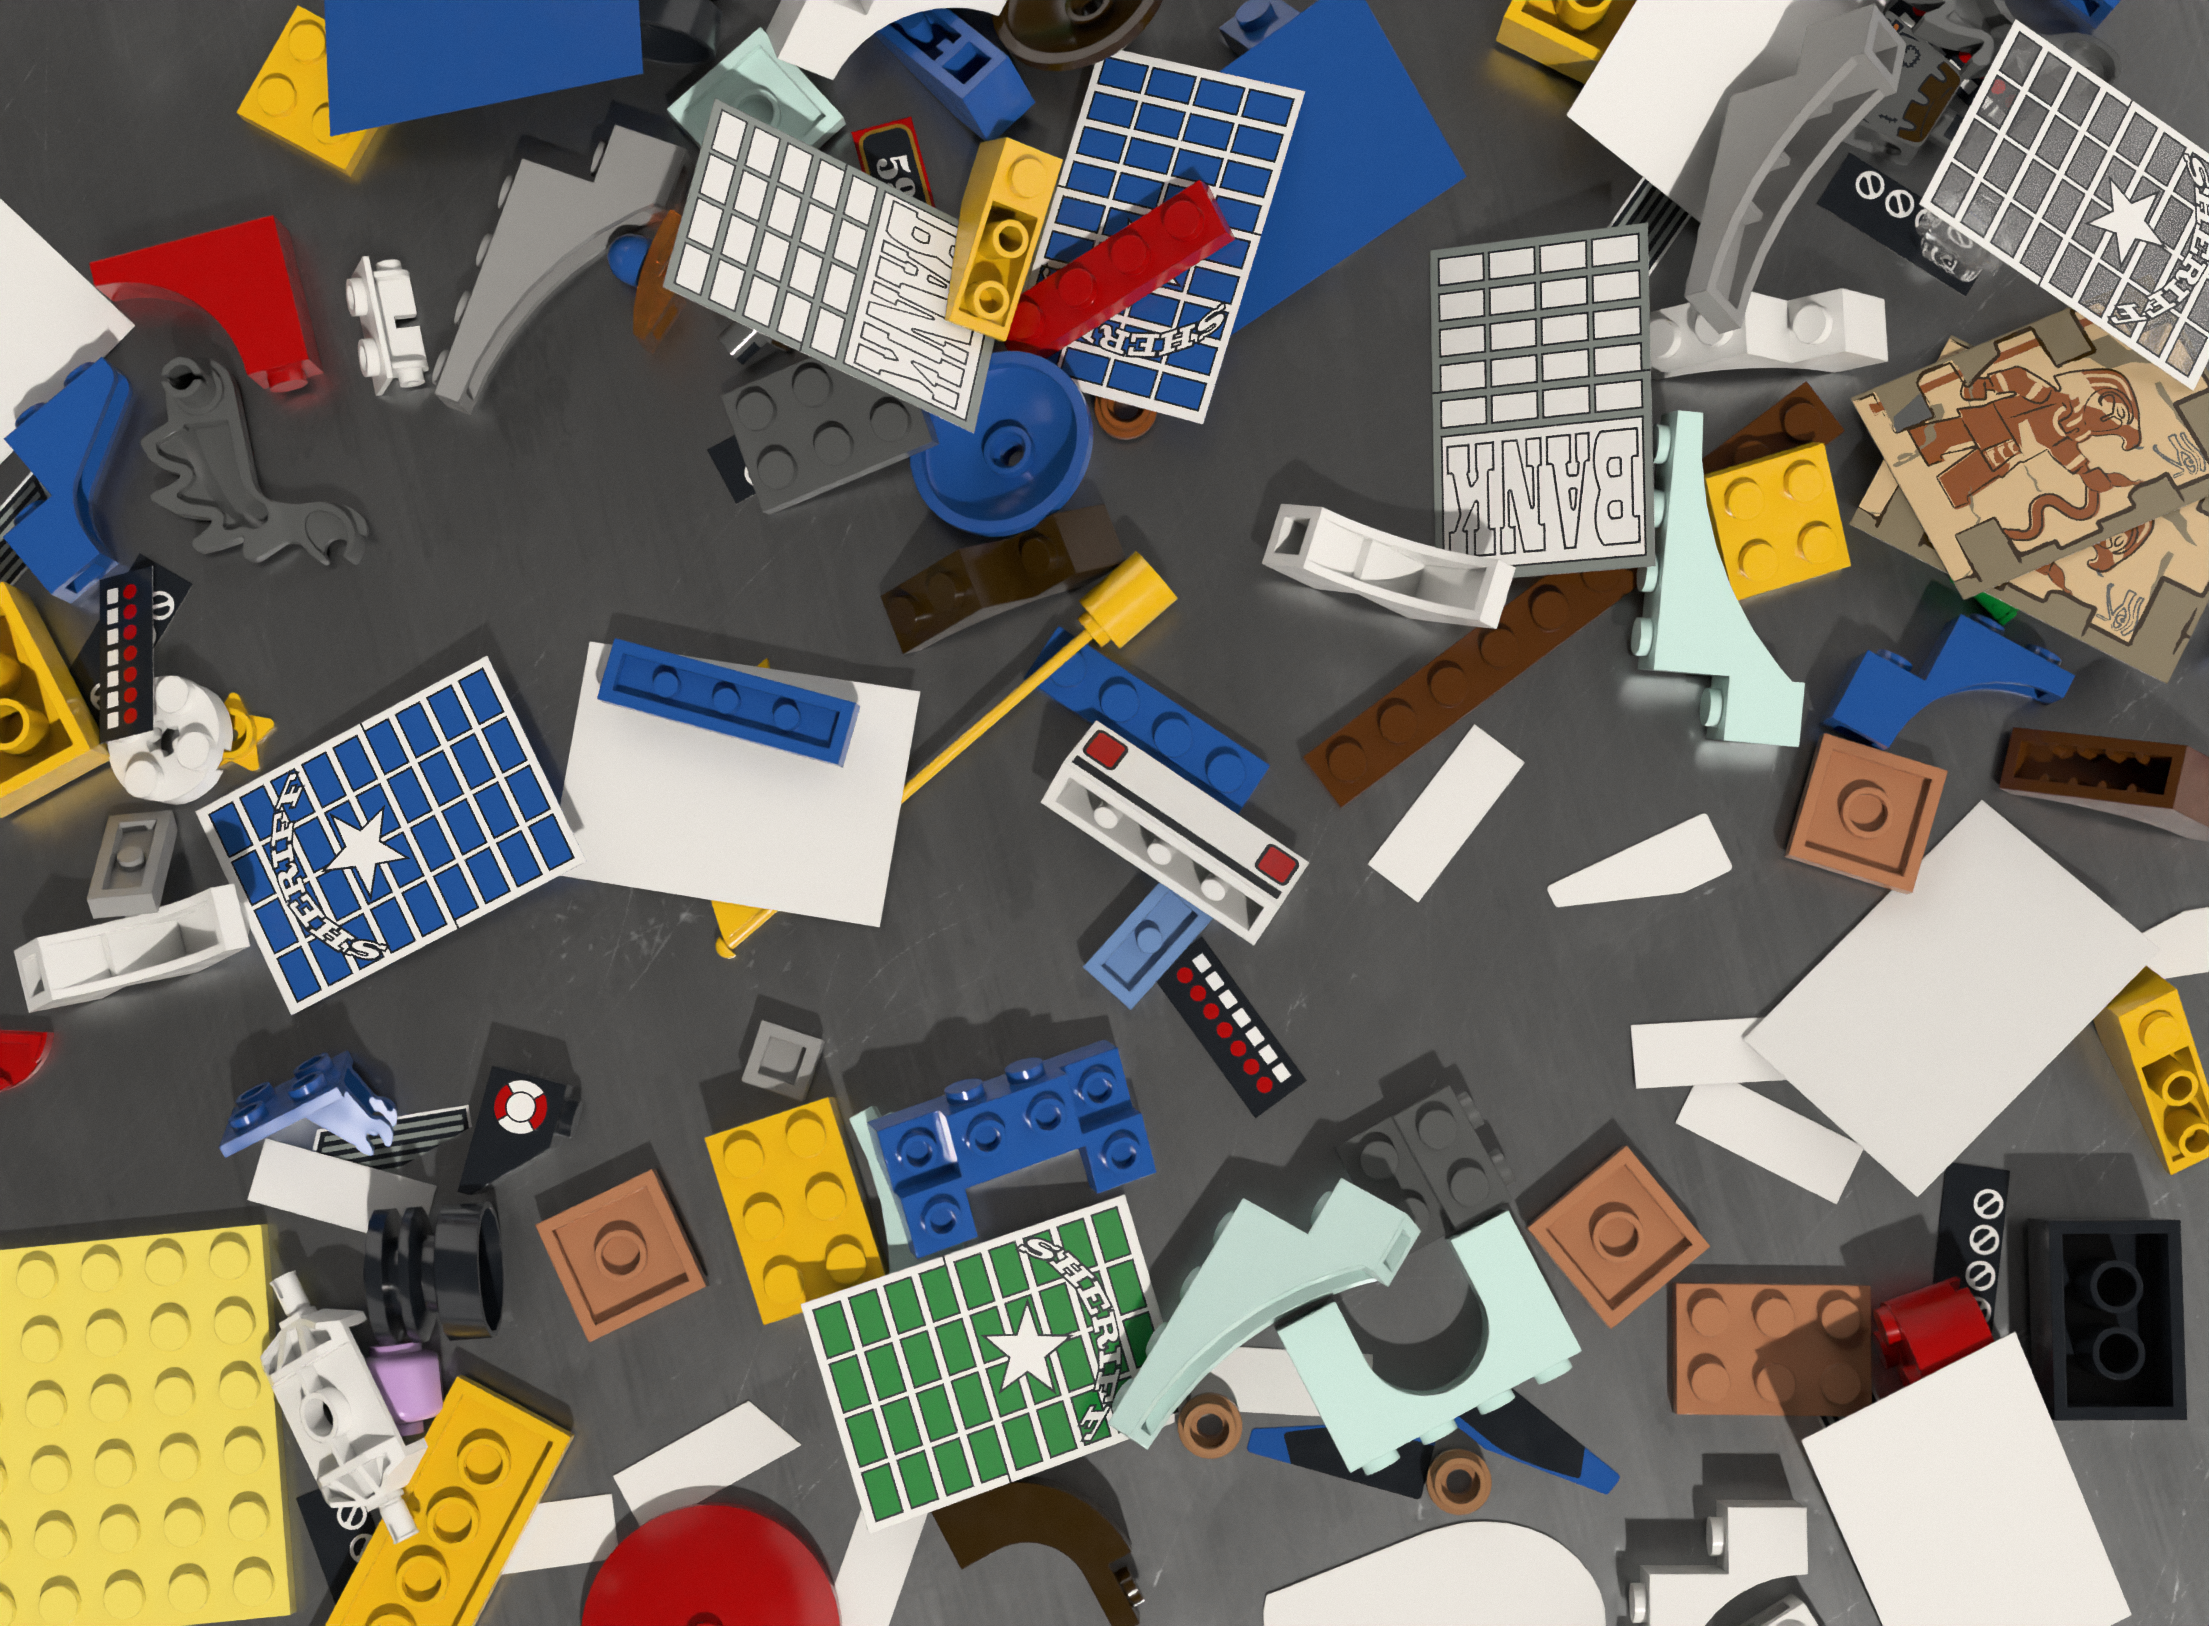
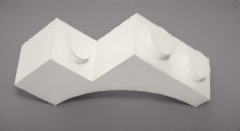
M781 0L766 32L777 59L834 80L844 62L866 39L894 21L918 12L938 8H969L999 16L1007 0Z
M1844 288L1789 301L1751 292L1741 328L1718 334L1690 303L1650 312L1651 379L1658 380L1700 372L1748 368H1798L1836 373L1887 362L1885 300Z
M1292 504L1280 505L1262 564L1314 589L1359 594L1409 619L1497 629L1516 569L1499 559L1457 553L1394 536L1350 520L1324 507Z
M235 884L211 887L191 897L159 907L158 913L140 914L90 927L37 937L14 950L28 1012L102 999L125 986L197 973L250 946L248 940L250 919L245 905L238 900Z
M1716 1500V1517H1708L1706 1522V1544L1709 1556L1717 1557V1565H1640V1583H1630L1629 1610L1632 1623H1640V1626H1705L1713 1615L1727 1602L1755 1585L1776 1578L1808 1574L1807 1507L1795 1500Z

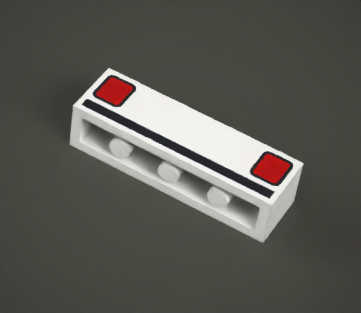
M1097 720L1065 759L1041 800L1042 804L1252 945H1255L1309 864L1308 861Z

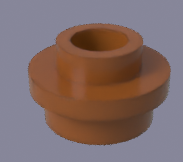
M1096 396L1094 409L1097 422L1108 435L1114 438L1129 440L1140 437L1152 427L1156 419L1157 412L1138 407V412L1134 417L1122 419L1114 412L1117 401Z

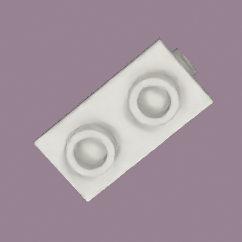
M362 256L352 274V278L346 281V299L349 312L352 317L360 316L364 339H360L358 342V357L364 377H372L376 396L384 393L393 378L399 379L400 387L419 386L425 383L423 373L429 370L420 326L396 328L395 324L397 319L415 318L417 315L409 271L402 269L400 260L390 259L378 262L375 265L376 271L372 272L369 256Z

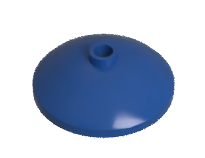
M1020 351L994 352L991 354L975 432H969L929 413L940 444L910 456L911 472L917 490L928 507L942 520L960 531L985 537L1013 535L1035 527L1041 520L1056 513L1077 490L1088 468L1092 453V418L1081 390L1060 367L1043 357ZM1023 450L1022 459L1016 465L1009 466L1011 455L1016 451Z

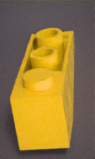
M1008 137L980 142L961 202L945 321L1001 342L1006 341L1063 162L1062 159Z
M2146 965L2093 1021L2099 1039L2164 1170L2173 1175L2209 1157V1087L2177 989Z

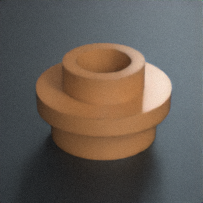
M1212 1392L1196 1395L1186 1402L1178 1418L1180 1440L1191 1453L1198 1457L1206 1459L1222 1457L1231 1452L1241 1438L1242 1417L1240 1411L1224 1395ZM1205 1414H1215L1221 1419L1223 1427L1217 1434L1207 1435L1199 1429L1198 1420Z
M1456 1448L1444 1451L1432 1461L1426 1475L1428 1494L1437 1507L1449 1514L1466 1515L1478 1510L1486 1502L1491 1491V1474L1486 1463L1477 1454L1469 1450ZM1456 1469L1467 1471L1470 1477L1469 1486L1460 1493L1451 1492L1446 1485L1447 1476Z

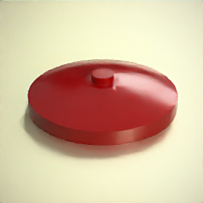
M707 1502L687 1505L662 1513L644 1523L625 1538L609 1555L597 1573L585 1603L581 1626H842V1616L833 1581L824 1563L815 1550L795 1530L779 1519L748 1506L723 1502Z

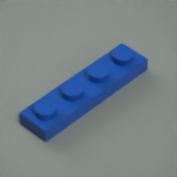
M1058 626L1024 676V681L1074 639L1075 636ZM1087 644L1035 688L1091 726L1096 720L1236 814L1240 813L1270 767L1268 763Z
M614 638L597 696L598 700L607 704L842 768L861 707L855 702Z

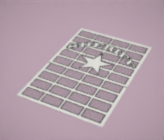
M2015 19L1919 205L2194 391L2209 360V153Z

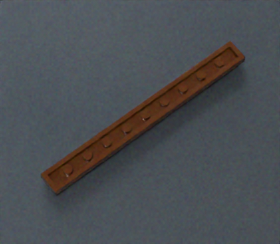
M1806 381L1702 458L1703 473L1705 475L1812 442L1824 443L1826 447L1845 430ZM1638 568L1544 576L1503 607L1497 629L1484 627L1473 629L1303 756L1301 760L1339 810L1636 589Z

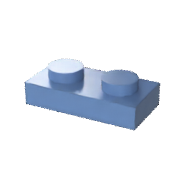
M1159 882L1083 968L1129 1010H1132L1214 918Z

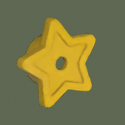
M235 692L230 693L224 705L229 712L233 730L238 732V738L232 741L231 751L224 749L222 761L218 768L233 761L250 771L258 770L260 767L258 743L274 728V722L269 718L249 715L240 696Z

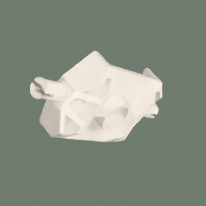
M296 1270L288 1272L270 1282L288 1318L279 1323L281 1331L260 1356L262 1368L326 1503L331 1508L365 1506L368 1512L379 1508V1512L393 1539V1544H398L420 1532L401 1496L405 1494L402 1488L410 1482L428 1445L425 1439L422 1438L405 1446L394 1419L366 1364L365 1358L350 1329L367 1320L364 1312L341 1309H321L317 1311L315 1306H310V1302L296 1275ZM324 1403L327 1404L332 1413L333 1425L330 1424L323 1410Z

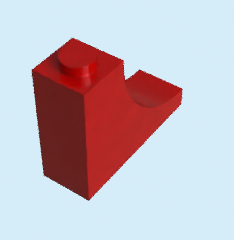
M274 215L89 262L94 286L113 302L136 298L165 299L194 307L217 320L236 345L247 375L263 389L270 388L272 392L296 390L308 384L307 377L324 373L290 232Z

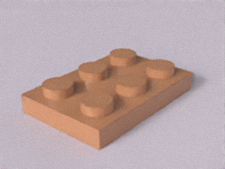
M1672 1282L1673 1412L1675 1414L1849 1416L1871 1405V1286L1864 1284Z

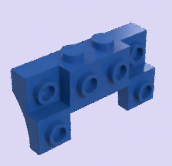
M1104 1039L1043 1061L1041 1058L1021 1059L1006 1066L1004 1069L1005 1074L983 1082L978 1078L955 1082L944 1089L945 1095L866 1122L876 1159L894 1199L910 1252L917 1259L978 1237L965 1190L977 1184L1075 1149L1079 1150L1089 1187L1096 1193H1101L1156 1173L1142 1113L1132 1106L1118 1047Z

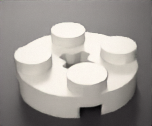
M178 676L155 677L154 731L108 742L109 760L113 772L127 792L134 797L174 805L194 801L206 794L217 783L223 773V770L217 768L222 761L224 749L231 751L233 741L231 718L223 701L208 688ZM167 728L179 729L180 734L172 742L174 752L171 755L167 751L161 750V738Z

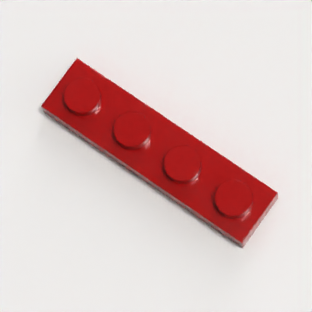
M1198 180L1022 293L1007 339L1004 341L1007 350L1031 353L1047 359L1234 241L1235 237L1210 187L1203 181Z

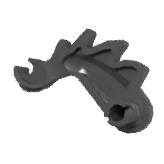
M1903 0L1914 8L1926 12L1912 29L1914 35L1937 47L1969 53L1972 56L1960 70V76L1965 80L1981 78L1987 75L2015 21L2004 0ZM2077 32L2055 35L2038 34L2110 85L2121 73L2122 63L2118 54L2112 47L2099 39ZM2020 34L2001 70L2022 84L2040 47ZM2049 54L2038 77L2041 74L2050 75L2061 84L2069 67ZM2078 74L2069 92L2078 97L2090 84L2092 101L2098 87ZM2006 83L2009 89L2016 91L2015 88Z
M178 357L167 362L161 371V376L166 377L168 380L161 381V384L165 390L168 422L141 438V447L148 458L170 474L180 476L171 485L154 491L150 495V500L180 517L211 521L209 527L192 540V547L202 554H207L243 543L242 553L244 558L250 562L259 563L288 544H299L306 548L311 556L327 566L330 564V559L327 555L328 546L333 541L342 539L347 542L343 557L352 564L358 565L365 552L364 536L369 537V527L366 520L355 509L342 503H328L324 501L289 504L270 500L262 494L258 485L240 389L235 377L219 362L209 358L189 359Z

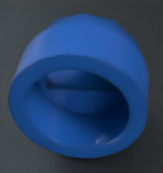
M632 233L617 237L609 246L607 255L613 274L622 282L640 289L643 274L650 254L654 252L652 250L655 248L656 241ZM658 255V257H657V259H656V261H655V264H654L653 270H652V272H651L650 278L652 277V275H653V273H654V271H655V268H656V266H657V263H658V260H659V255Z

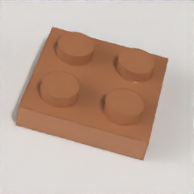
M1827 733L1820 735L1784 857L1906 895L1913 893L1948 771Z
M1625 1145L1614 1152L1525 1227L1609 1329L1615 1327L1710 1247L1628 1146Z
M656 1169L640 1174L535 1225L588 1342H592L709 1286Z

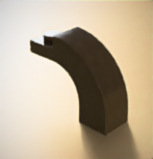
M1027 1476L931 1512L961 1570L989 1554L1012 1544L1038 1543L1047 1545L1068 1556L1079 1567L1111 1626H1136L1140 1624V1613L1136 1605L1144 1602L1145 1598L1128 1566L1126 1565L1116 1570L1113 1564L1114 1561L1132 1552V1543L1121 1526L1100 1504L1075 1488L1055 1480Z

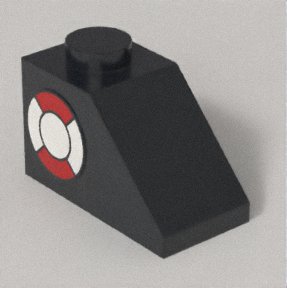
M492 1066L457 1192L467 1195L483 1194L561 1148L564 1137L572 1139L582 1111V1101L574 1100L578 1086L508 1067Z

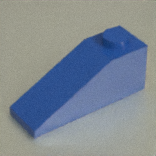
M948 8L932 9L903 17L874 33L956 118L985 141L997 139L1035 104L1033 97L1009 56Z

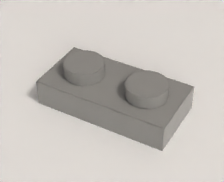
M172 810L108 816L87 896V902L93 919L117 916L133 917L140 914L158 913L178 832Z

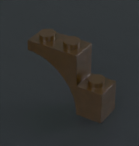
M1105 504L1051 514L1041 520L1035 527L1023 531L1010 539L957 549L880 597L903 654L921 651L949 635L1015 607L1060 592L1087 586L1117 568L1126 560V556Z

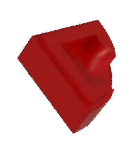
M0 1030V1092L13 1089L25 1083L42 1067L53 1044V1032Z

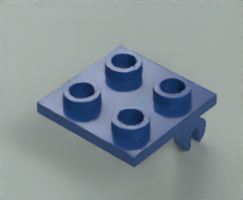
M348 1050L331 1059L328 1053L325 1052L313 1056L293 1070L294 1078L274 1088L270 1082H264L241 1094L235 1100L237 1106L233 1108L228 1119L219 1149L226 1158L303 1118H307L353 1144L363 1154L372 1156L375 1147L367 1134L372 1136L379 1134L385 1146L390 1147L394 1136L393 1127L396 1125L398 1110L394 1102L389 1098L376 1096L352 1069L354 1060ZM374 1112H381L384 1115V1117L372 1114Z

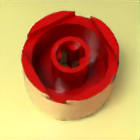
M1957 1276L1881 1302L1880 1308L1873 1311L1878 1331L1872 1332V1338L1879 1359L1885 1369L1896 1366L1904 1387L1995 1342L1985 1317L1968 1287L1959 1290L1960 1278Z

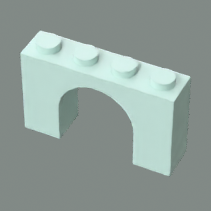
M1500 1209L1445 1238L1475 1295L1482 1318V1335L1476 1355L1469 1366L1449 1383L1428 1390H1409L1392 1385L1380 1378L1368 1365L1336 1302L1332 1298L1274 1327L1350 1473L1361 1467L1365 1475L1378 1472L1400 1458L1396 1449L1418 1437H1420L1423 1445L1435 1442L1458 1428L1454 1418L1477 1407L1481 1415L1487 1414L1515 1398L1511 1388L1532 1377L1536 1379L1538 1385L1561 1376L1573 1367L1568 1358L1582 1350L1508 1210Z

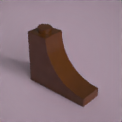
M2013 727L1999 789L2013 795L2052 800L2108 812L2168 830L2187 839L2209 841V757L2188 745Z

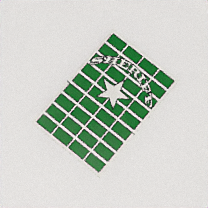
M1125 1194L800 1304L869 1534L1128 1440L1129 1438L1108 1424L1114 1414L1112 1404L1121 1386L1127 1380L1135 1379L1148 1357L1146 1355V1348L1149 1339L1157 1327L1163 1323ZM1186 1398L1172 1413L1164 1426L1178 1421L1180 1412L1187 1402Z

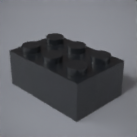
M2028 1218L2032 1374L2051 1420H2187L2181 1220L2166 1218Z

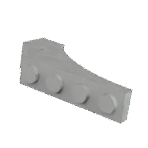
M1874 3L1808 25L1801 55L1797 60L1796 75L1730 96L1684 294L1690 305L1706 319L1718 334L1741 328L1751 291L1765 257L1786 217L1809 182L1837 146L1885 96L1897 93L1906 43Z
M615 124L609 142L602 140L595 150L590 169L591 176L595 177L594 183L522 158L516 176L509 174L502 185L498 199V209L502 211L496 230L494 234L486 233L480 244L476 266L481 270L472 292L466 290L457 305L454 324L459 329L451 350L444 349L440 353L434 367L432 382L437 386L434 394L447 407L471 415L488 375L511 338L535 308L570 274L608 248L619 236L628 233L633 234L661 220L674 224L695 167L687 149Z

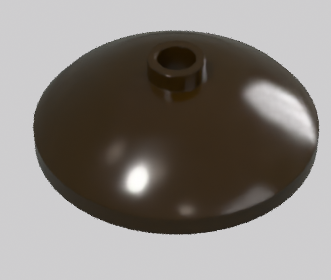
M1007 0L999 16L992 14V20L999 39L1008 52L1018 61L1039 70L1068 71L1096 64L1124 49L1147 27L1163 0Z

